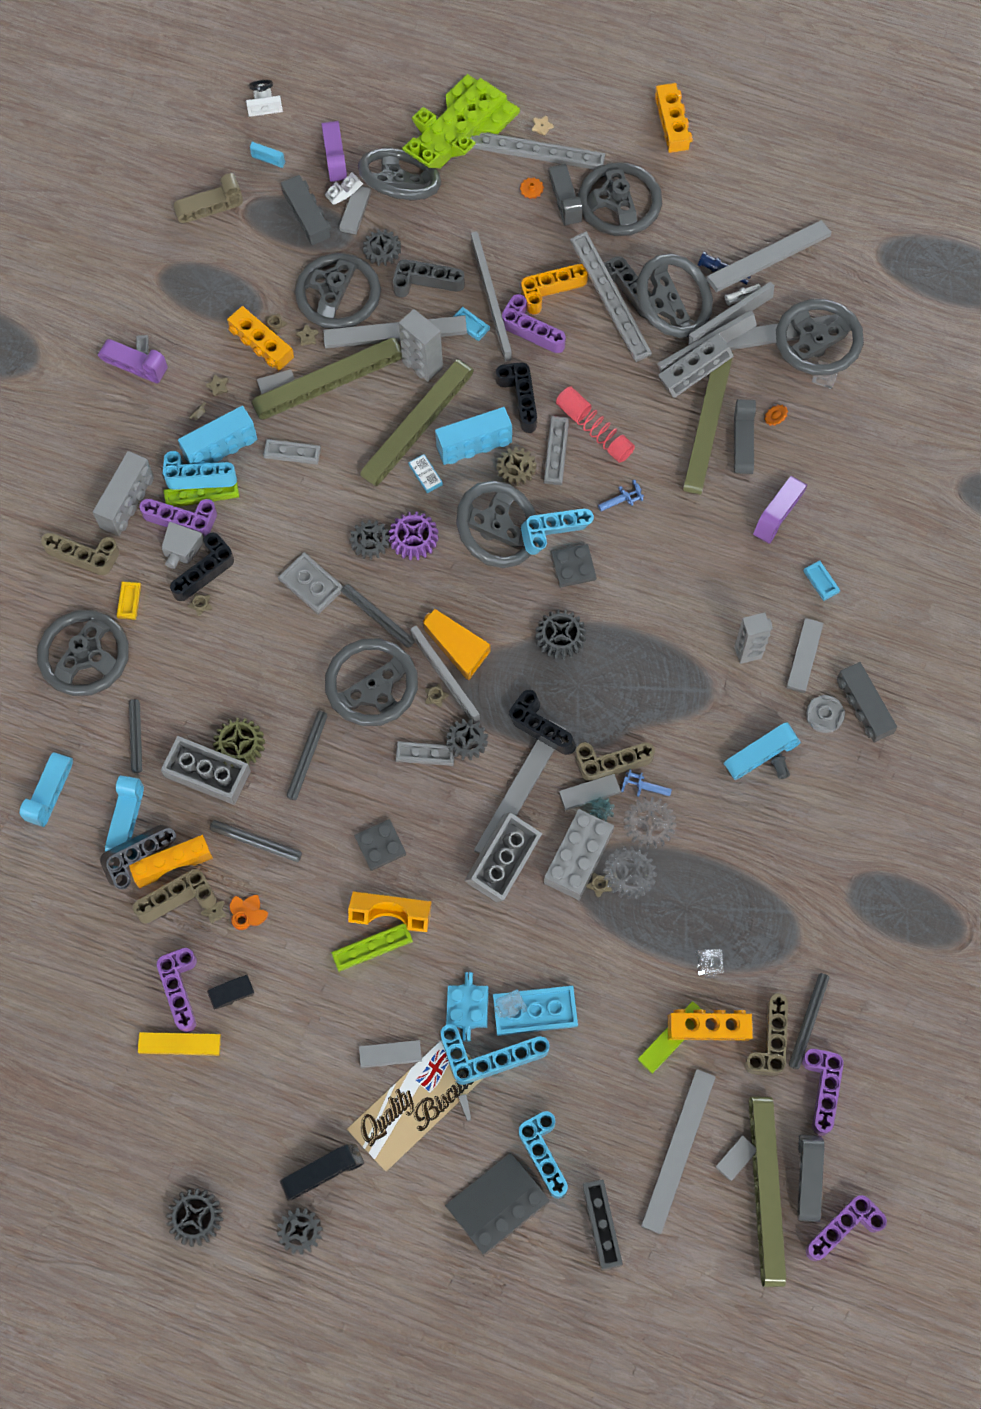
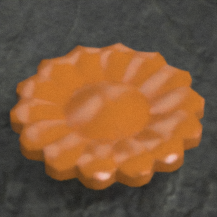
M534 177L524 180L520 187L521 194L529 199L540 197L544 189L543 183Z
M783 404L772 406L765 414L766 424L775 426L784 421L788 413L787 407Z

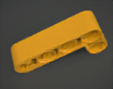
M576 264L525 277L521 282V295L526 298L527 312L533 315L540 313L543 296L585 286L588 282V273L583 264Z

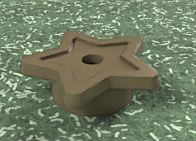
M280 313L265 317L267 321L266 326L276 334H279L280 328L287 325L285 321L281 320Z
M305 325L303 331L296 332V336L301 339V346L316 344L315 336L319 331L311 330L308 325Z
M214 375L213 381L207 383L206 387L212 389L213 396L223 394L224 392L227 393L226 384L229 379H220L217 375Z
M206 402L196 408L189 416L190 420L192 418L198 420L206 412L203 408Z
M194 594L193 601L188 607L196 610L197 615L201 616L204 611L212 610L211 605L208 603L210 595Z
M440 684L431 689H425L428 695L425 702L427 705L434 703L440 708L442 700L449 696L448 693L443 692Z
M592 874L593 881L587 885V888L594 890L598 898L603 892L612 891L608 884L609 875Z
M217 902L212 908L203 910L201 914L209 917L210 923L213 924L222 917H226L223 911L225 902Z

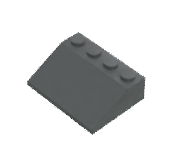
M509 1153L445 1206L481 1254L485 1256L548 1205L550 1200L514 1156Z

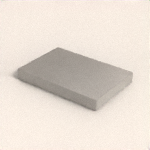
M305 552L278 577L280 582L318 615L341 593L343 588L337 580Z

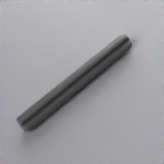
M349 584L343 586L341 592L405 647L410 648L413 646L415 640L352 586Z
M318 711L287 792V798L290 800H297L328 717L325 712Z
M213 820L210 825V830L295 862H299L302 852L216 820Z
M823 973L818 975L789 1062V1067L793 1069H799L829 981V976Z

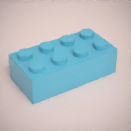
M242 405L179 438L178 442L183 457L188 464L216 463L221 461L223 457L236 453L240 448L253 444L257 440L254 423Z
M505 407L435 429L436 447L443 464H454L460 459L472 458L476 454L487 453L494 448L505 447L512 443V424Z

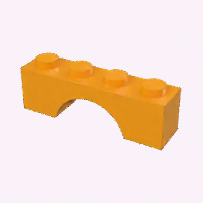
M200 835L143 858L130 865L129 868L138 888L158 881L162 875L173 869L187 865L196 866L213 859L204 836Z
M353 891L348 909V922L368 925L375 918L392 916L403 921L407 930L427 932L431 916V901Z

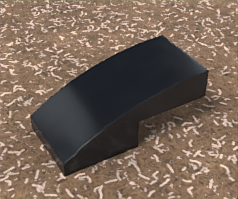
M248 975L230 980L207 991L214 1010L231 1005L234 1001L253 996L255 993Z

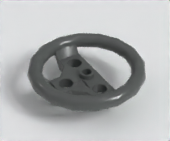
M374 149L363 154L358 162L359 175L367 185L384 195L396 199L410 201L427 199L435 195L442 184L440 173L436 168H428L400 149ZM381 159L382 172L371 173L369 169L370 163ZM399 160L413 164L423 170L421 174H411L402 170Z
M626 162L608 163L594 169L583 180L578 192V197H580L582 203V215L586 222L599 232L612 236H630L647 229L657 219L662 207L661 188L654 176L642 167ZM624 173L639 178L647 185L651 192L652 204L649 212L639 221H637L636 209L630 194V184L626 180ZM606 177V182L603 185V187L599 189H594L589 194L591 187L600 178ZM614 177L619 178V179L616 180V181H613V180H612V178H614ZM602 195H605V196H607L608 198L605 199V200H603V199H600L599 197L602 196ZM622 206H627V207H629L630 209H629V210H622L621 207H622ZM607 207L617 212L619 225L606 223L594 215L593 212L598 208Z
M343 253L324 255L309 263L298 276L295 288L298 308L305 317L320 327L330 329L353 327L369 318L378 306L381 293L378 275L369 263L355 255ZM336 264L335 267L326 271L320 270L325 266ZM346 269L348 270V272L346 274H343L340 272V270ZM355 269H358L368 279L370 286L369 299L360 311L352 316L337 319L335 318L336 311ZM320 278L325 279L323 283L316 282ZM309 287L318 290L321 296L317 312L313 310L307 301L305 292ZM329 298L335 299V301L332 303L326 302V300Z
M672 253L657 255L644 264L637 280V297L641 310L651 325L663 334L684 338L689 337L690 333L709 321L712 314L713 296L709 282L699 267L687 258ZM668 265L682 268L692 276L698 285L702 297V310L696 321L690 319L667 271ZM650 276L654 286L651 297L648 296V280ZM660 279L664 281L665 286L660 283ZM675 312L680 314V319L677 318ZM658 314L668 318L671 324H668L666 321L660 318Z
M808 299L794 304L781 316L776 328V345L783 359L796 370L810 375H832L846 370L858 359L864 345L863 328L856 315L844 305L828 299ZM826 310L837 314L839 317L829 325L814 322L810 317L809 311ZM791 321H793L795 330L800 335L799 342L793 346H790L787 342V329ZM810 327L812 331L807 332L803 328ZM834 331L838 335L832 336L828 332ZM852 331V346L841 360L830 364L807 362L813 356L820 357L824 355L827 348L844 339ZM805 348L808 352L802 353L799 349Z
M494 480L477 483L464 493L457 507L456 525L463 544L472 556L484 564L498 568L518 566L528 559L531 554L525 549L521 528L513 524L508 514L509 508L514 500L524 512L526 520L530 516L536 515V512L522 492L510 484ZM496 492L490 501L489 508L481 511L473 507V500L481 494ZM495 507L501 510V515L496 513ZM475 516L480 518L481 524L475 522ZM529 523L530 528L534 529V526ZM469 528L480 532L481 536L486 540L496 539L512 547L523 548L511 556L501 557L492 555L477 544ZM507 530L513 533V539L507 535Z
M94 610L73 611L57 618L44 631L37 651V664L44 680L55 690L71 696H90L108 689L122 675L129 660V642L122 626L109 615ZM76 622H87L79 635L70 639L69 648L56 665L54 673L49 663V648L54 637L69 625ZM92 630L97 631L94 637H87L88 632ZM109 631L113 634L117 643L116 659L102 650L101 639ZM99 654L102 656L98 662L92 661L94 655ZM68 661H75L72 668L65 667ZM92 667L104 675L102 679L90 684H72L73 678L79 670Z
M381 638L360 639L344 646L332 658L325 673V693L331 707L345 720L360 726H382L398 719L411 706L418 690V672L411 657L397 644ZM364 650H380L393 656L390 662L344 692L338 693V672L342 664L352 655ZM385 672L393 673L392 678H383ZM404 674H406V689L402 699L397 702L391 695L393 684L401 680ZM354 692H359L361 694V697L358 700H354L351 698V695ZM382 696L388 698L385 704H380L377 700ZM361 705L375 707L380 714L364 715L353 710Z

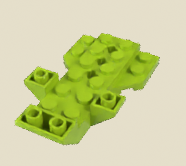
M467 74L446 94L447 110L437 120L436 115L424 107L412 117L421 135L417 139L413 137L402 149L428 168H442L452 157L465 155L476 145V142L471 139L472 136H479L481 133L488 132L499 134L520 113V108L508 101L505 93L482 78L476 80Z

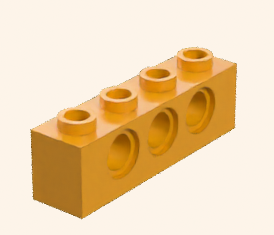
M676 83L658 85L655 90V99L668 152L689 150L690 142H692V133L688 132L689 122L688 118L684 116L685 106L684 103L681 104V90H678Z
M241 306L227 319L229 331L234 336L238 335L244 345L253 348L254 353L258 357L262 356L271 368L275 367L280 371L294 358L293 349L244 306Z
M676 1009L668 1015V1040L749 1041L753 1039L752 1014H746L745 1010H734V1014H726V1010H714V1013H706V1010H693V1013H686V1010ZM687 1019L694 1022L693 1030L686 1027L685 1021ZM706 1020L713 1021V1030H709L706 1027ZM727 1020H731L734 1023L733 1030H729L726 1027Z

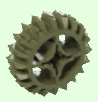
M236 718L234 723L229 719V725L222 723L223 730L217 729L219 735H214L213 737L216 741L213 743V747L216 748L215 751L245 762L249 766L250 761L256 763L255 757L261 758L262 756L259 751L265 750L263 746L265 739L262 738L264 734L260 731V727L258 725L254 726V721L248 723L246 718L242 722H240L239 718ZM242 731L250 733L254 738L243 736ZM234 733V735L231 738H227L229 735ZM239 737H240V740H241L242 742H240L239 749H238L237 744H238ZM229 748V750L236 751L237 756L227 753L224 749ZM251 748L249 752L244 754L246 749Z

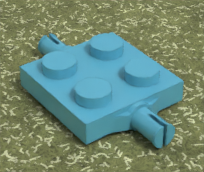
M465 972V984L448 986L446 1025L451 1024L463 1029V1042H466V1034L467 1042L471 1041L472 1029L487 1028L489 987L474 985L472 972Z

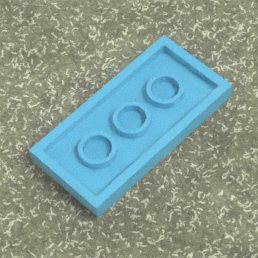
M573 986L493 994L497 1036L578 1027Z

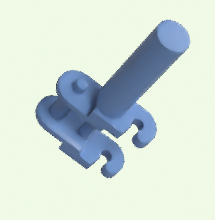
M635 479L632 480L635 491L630 493L625 492V490H622V486H619L621 495L599 504V510L602 512L628 500L627 503L633 506V502L639 499L643 501L644 495L641 494L639 484H636ZM635 493L638 495L637 497H634L632 499L630 497V495H633Z
M631 769L629 772H626L628 777L624 778L621 792H624L626 784L631 783L638 785V797L640 796L641 789L666 796L671 795L672 789L641 781V779H644V776H642L643 772L640 775L632 773ZM630 776L638 778L639 782L629 780Z

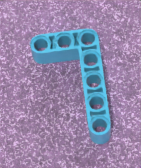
M448 1024L441 1029V1041L454 1079L461 1085L541 1059L548 1054L550 1047L549 1041L545 1037L539 1036L468 1060L457 1027ZM447 1031L455 1033V1037L452 1040L444 1037ZM537 1043H543L546 1049L543 1052H538L534 1046ZM520 1049L524 1050L527 1054L526 1057L521 1059L515 1055V1052ZM459 1050L462 1056L459 1059H453L451 1057L452 1051ZM499 1056H504L507 1059V1063L499 1065L496 1059ZM479 1063H485L488 1069L485 1072H480L476 1067ZM461 1069H465L469 1073L464 1079L459 1078L457 1075Z

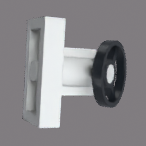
M258 80L249 84L250 90H256L254 91L255 99L246 100L249 117L283 112L280 96L272 97L271 89H268L273 86L272 80Z

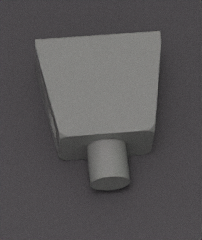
M169 522L162 545V551L168 557L165 565L175 569L179 561L185 564L190 563L204 543L202 533Z

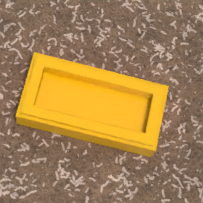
M121 583L117 609L118 619L136 620L141 583Z

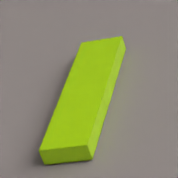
M237 483L231 487L164 490L165 504L174 507L199 504L204 499L220 501L239 497Z
M402 923L335 950L331 954L338 972L412 943L413 940L406 925Z
M692 1001L684 1010H686V1013H693V1010L702 1009ZM687 1019L685 1021L686 1027L693 1030L694 1022ZM667 1027L638 1058V1061L653 1074L684 1040H668Z

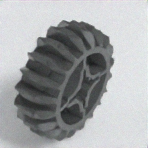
M557 609L556 614L550 611L549 617L544 615L543 621L539 620V627H536V633L538 634L535 635V638L539 640L537 642L538 647L542 646V652L548 651L547 655L549 657L555 654V659H558V655H562L564 660L566 654L569 657H573V652L578 654L579 648L584 647L583 642L586 641L584 622H580L579 616L574 618L573 612L568 615L566 609L563 613H560V610ZM548 628L551 629L553 634L550 640L547 639L545 634ZM572 629L576 632L574 641L571 640L569 635Z
M196 1188L194 1195L191 1189L187 1190L188 1196H185L183 1192L179 1193L181 1200L179 1201L177 1198H174L173 1201L176 1203V1206L169 1205L168 1207L173 1211V1214H166L167 1218H172V1221L166 1223L167 1226H174L170 1229L169 1233L175 1234L177 1232L174 1239L178 1241L182 1238L181 1244L183 1245L189 1240L190 1247H194L195 1240L198 1246H202L203 1238L209 1243L210 1238L208 1235L211 1234V1236L216 1237L217 1234L213 1232L214 1228L221 1229V1226L216 1224L217 1221H223L222 1217L217 1216V1214L223 1213V1209H216L220 1202H213L215 1199L213 1194L207 1198V1190H204L200 1195L199 1188ZM199 1200L205 1202L208 1206L195 1209L190 1202ZM184 1207L186 1209V1216L179 1223V1214ZM191 1211L197 1215L199 1214V1217H197L199 1218L198 1224L193 1220L190 1221V1218H193L191 1217ZM211 1211V1220L205 1229L203 1220ZM195 1226L199 1234L189 1235L184 1233L182 1229Z

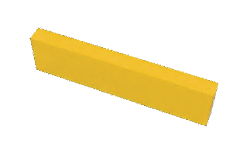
M139 1032L138 1054L220 1056L221 1035Z

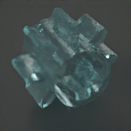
M599 797L597 803L592 802V807L596 809L591 810V815L595 814L597 818L604 819L605 822H607L608 816H614V813L610 810L615 808V804L610 805L609 798L602 800Z

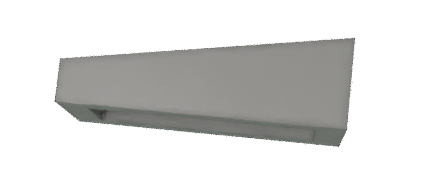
M148 335L137 336L136 350L146 355L149 354Z
M460 1095L458 1099L466 1121L469 1122L471 1121L467 1095Z

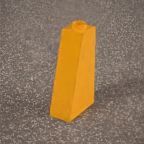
M434 609L423 620L424 630L467 680H470L491 652L490 644Z

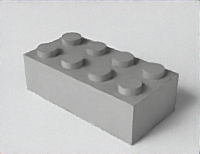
M413 309L399 322L402 362L408 368L411 367L415 370L418 377L429 381L443 368L441 331Z
M127 451L93 510L99 528L117 536H120L121 532L126 530L129 518L135 514L137 504L143 500L146 488L152 484L154 479L148 459Z
M177 736L161 768L165 778L232 805H235L251 772L247 763Z
M578 809L544 877V884L580 901L613 834L614 825Z
M512 813L504 814L464 882L495 902L504 901L542 833Z

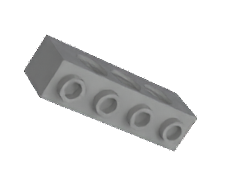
M717 333L699 347L694 348L689 354L680 358L669 368L663 370L658 376L665 388L675 398L734 356L729 345Z
M765 613L742 618L734 647L740 664L762 659L770 632L773 629L770 618L767 619Z

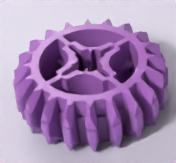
M417 511L415 515H411V512H408L406 517L401 514V520L396 518V524H391L392 530H389V542L392 543L391 548L393 550L396 549V554H401L403 559L409 556L411 561L416 556V559L419 560L420 555L426 558V552L431 554L433 552L432 548H436V542L439 540L436 523L432 522L430 517L426 518L424 513L419 516ZM425 530L429 534L426 541L423 540L422 536ZM401 531H403L405 535L404 540L402 542L399 539Z

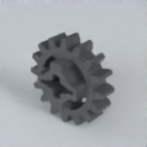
M378 229L376 234L372 231L371 237L366 236V241H363V252L366 255V259L371 260V264L376 261L378 266L381 263L387 266L388 261L393 263V258L398 259V254H401V242L398 236H394L393 231L388 234L387 229L384 232Z
M368 520L367 524L361 521V526L355 525V531H351L350 543L352 544V550H356L357 556L362 554V559L369 556L370 560H372L374 555L380 558L379 553L385 554V548L390 547L388 543L390 537L388 536V529H385L384 524L378 526L377 520L374 524L371 523V520Z
M462 719L461 724L456 721L455 727L450 726L449 733L446 736L448 739L446 745L450 746L449 752L455 751L454 757L461 755L462 760L468 757L471 761L473 755L479 758L480 753L485 752V747L488 744V741H486L488 734H483L485 728H479V722L474 725L472 724V719H470L469 723ZM467 735H469V737H468L469 741L467 742V745H466V744H465V742H466V741H465V738L467 737Z
M296 1208L295 1214L289 1210V1217L282 1216L281 1218L284 1220V1223L278 1224V1227L282 1229V1231L277 1232L278 1236H282L279 1243H286L284 1249L287 1251L292 1248L291 1252L294 1255L297 1250H299L300 1255H304L305 1249L311 1253L312 1245L318 1247V1244L315 1242L316 1239H322L318 1232L323 1231V1228L317 1226L321 1220H314L316 1214L312 1212L308 1215V1209L306 1208L303 1213H301L299 1208ZM298 1217H304L310 1221L303 1223L298 1220ZM291 1222L290 1232L286 1234L287 1226ZM299 1226L302 1229L305 1228V1230L302 1231L303 1236L301 1237L298 1234L295 1235V1233L297 1232V1227ZM314 1229L313 1237L309 1241V1233ZM298 1240L302 1243V1246H296L290 1242Z

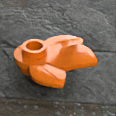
M258 895L250 896L244 901L235 896L230 903V911L233 914L232 925L237 930H245L249 926H258L268 917L267 911L260 910ZM240 918H245L243 924L238 923Z

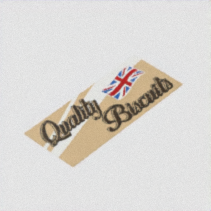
M449 1034L445 1036L446 1039L452 1040ZM440 1041L422 1058V1062H417L347 1130L384 1171H387L460 1102L458 1096L467 1095L482 1079L465 1085L458 1084L454 1079L442 1041ZM454 1050L451 1053L453 1059H459L462 1056L459 1050ZM477 1065V1067H476L477 1070L480 1071V1072H484V1071ZM461 1069L457 1075L459 1078L464 1079L469 1073L467 1070Z

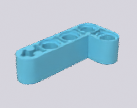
M169 451L164 456L163 475L166 486L169 489L231 487L237 483L234 465L229 462L183 464L181 456L177 451Z
M577 509L530 516L521 525V533L526 551L531 555L538 554L546 547V535L585 529L593 522V513L589 509ZM563 519H566L568 521V525L563 521ZM529 523L534 526V529L530 528ZM533 541L537 542L539 547H536Z
M786 722L727 759L724 765L733 779L737 780L783 750L790 751L794 749L801 741L789 723Z
M55 752L51 754L31 800L25 799L21 804L19 814L24 821L42 827L47 824L72 768L73 758Z
M121 775L118 777L116 783L118 799L105 844V852L132 838L144 791V786L138 778Z
M545 1111L523 1122L519 1127V1137L548 1192L552 1197L560 1199L566 1195L568 1185L542 1136L551 1132L555 1127L554 1115ZM542 1118H550L552 1124L549 1127H543L540 1123ZM530 1127L533 1129L534 1134L531 1137H525L522 1134V1130ZM541 1146L544 1150L543 1154L540 1156L534 1155L532 1152L533 1147ZM545 1164H550L553 1166L554 1171L548 1175L542 1171V1167ZM558 1175L559 1177H556L555 1180L558 1185H563L562 1192L553 1191L555 1187L553 1180L550 1182L547 1180L553 1179Z

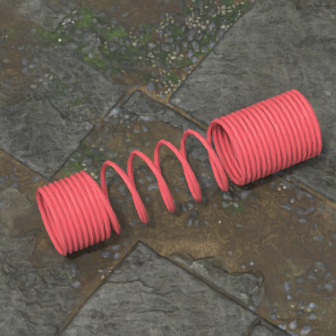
M572 386L565 388L559 394L556 404L578 425L584 424V431H590L591 437H597L598 444L604 443L603 449L608 450V453L617 462L625 461L632 454L635 445L624 435L618 436L610 444L609 448H605L606 441L617 432V428L608 434L605 441H598L599 435L608 429L610 422L602 427L598 435H591L592 430L602 422L604 416L598 418L591 429H585V424L597 414V410H594L584 423H578L588 415L592 405Z

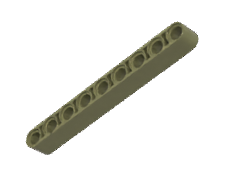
M396 338L387 339L259 395L252 400V405L259 419H267L399 361L402 358L401 347Z
M732 358L710 373L683 489L684 492L702 494Z
M457 359L364 466L360 476L374 486H378L467 383L474 369Z
M771 1096L750 1097L751 1143L756 1147L752 1161L761 1284L763 1287H785L786 1268L774 1104Z

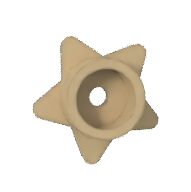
M548 116L542 119H533L535 125L532 131H536L538 134L545 136L549 129L554 128L553 124L548 122Z

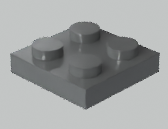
M588 544L552 551L560 588L596 580L597 577Z
M390 819L354 835L370 871L406 855V851Z

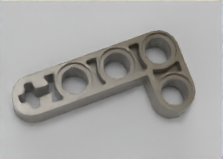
M232 173L225 174L220 180L222 187L177 200L173 204V208L180 223H187L240 206L243 203V198L236 176Z
M47 533L41 539V544L50 556L102 576L111 571L120 553L116 541L111 537L103 538L96 550L53 533ZM67 549H71L70 552L64 553ZM105 562L102 566H97L99 563Z
M585 742L577 746L575 757L583 779L589 782L649 765L654 759L655 748L650 743H641L596 757L593 747ZM587 751L589 756L583 757L579 753ZM630 757L632 762H624L623 758ZM610 762L614 767L609 769L604 764ZM588 768H592L596 772L594 774H588L586 770Z
M193 869L137 900L133 905V911L140 922L149 923L194 897L202 908H212L216 903V896L203 873L198 869Z
M774 994L768 1001L765 1053H751L744 1064L745 1069L751 1074L777 1076L785 1068L788 1000L783 994ZM776 1000L781 1005L777 1014H775L777 1006L774 1004ZM772 1021H780L782 1024V1028H774L772 1025ZM771 1041H779L781 1044V1048L774 1049L771 1045ZM757 1059L760 1063V1067H752L750 1065V1060ZM773 1060L778 1061L780 1069H773L770 1062Z

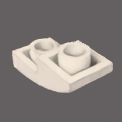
M351 172L341 185L335 182L328 189L325 196L332 204H337L351 196L363 183Z

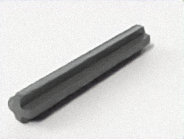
M134 699L129 701L131 770L133 773L142 772L140 702Z

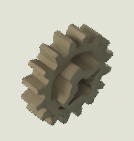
M517 447L514 448V451L508 448L507 454L502 452V458H498V476H503V482L509 480L510 485L513 482L516 483V486H519V482L525 485L526 479L531 481L532 475L536 474L537 464L535 463V457L531 456L530 451L525 453L523 447L520 451H518Z

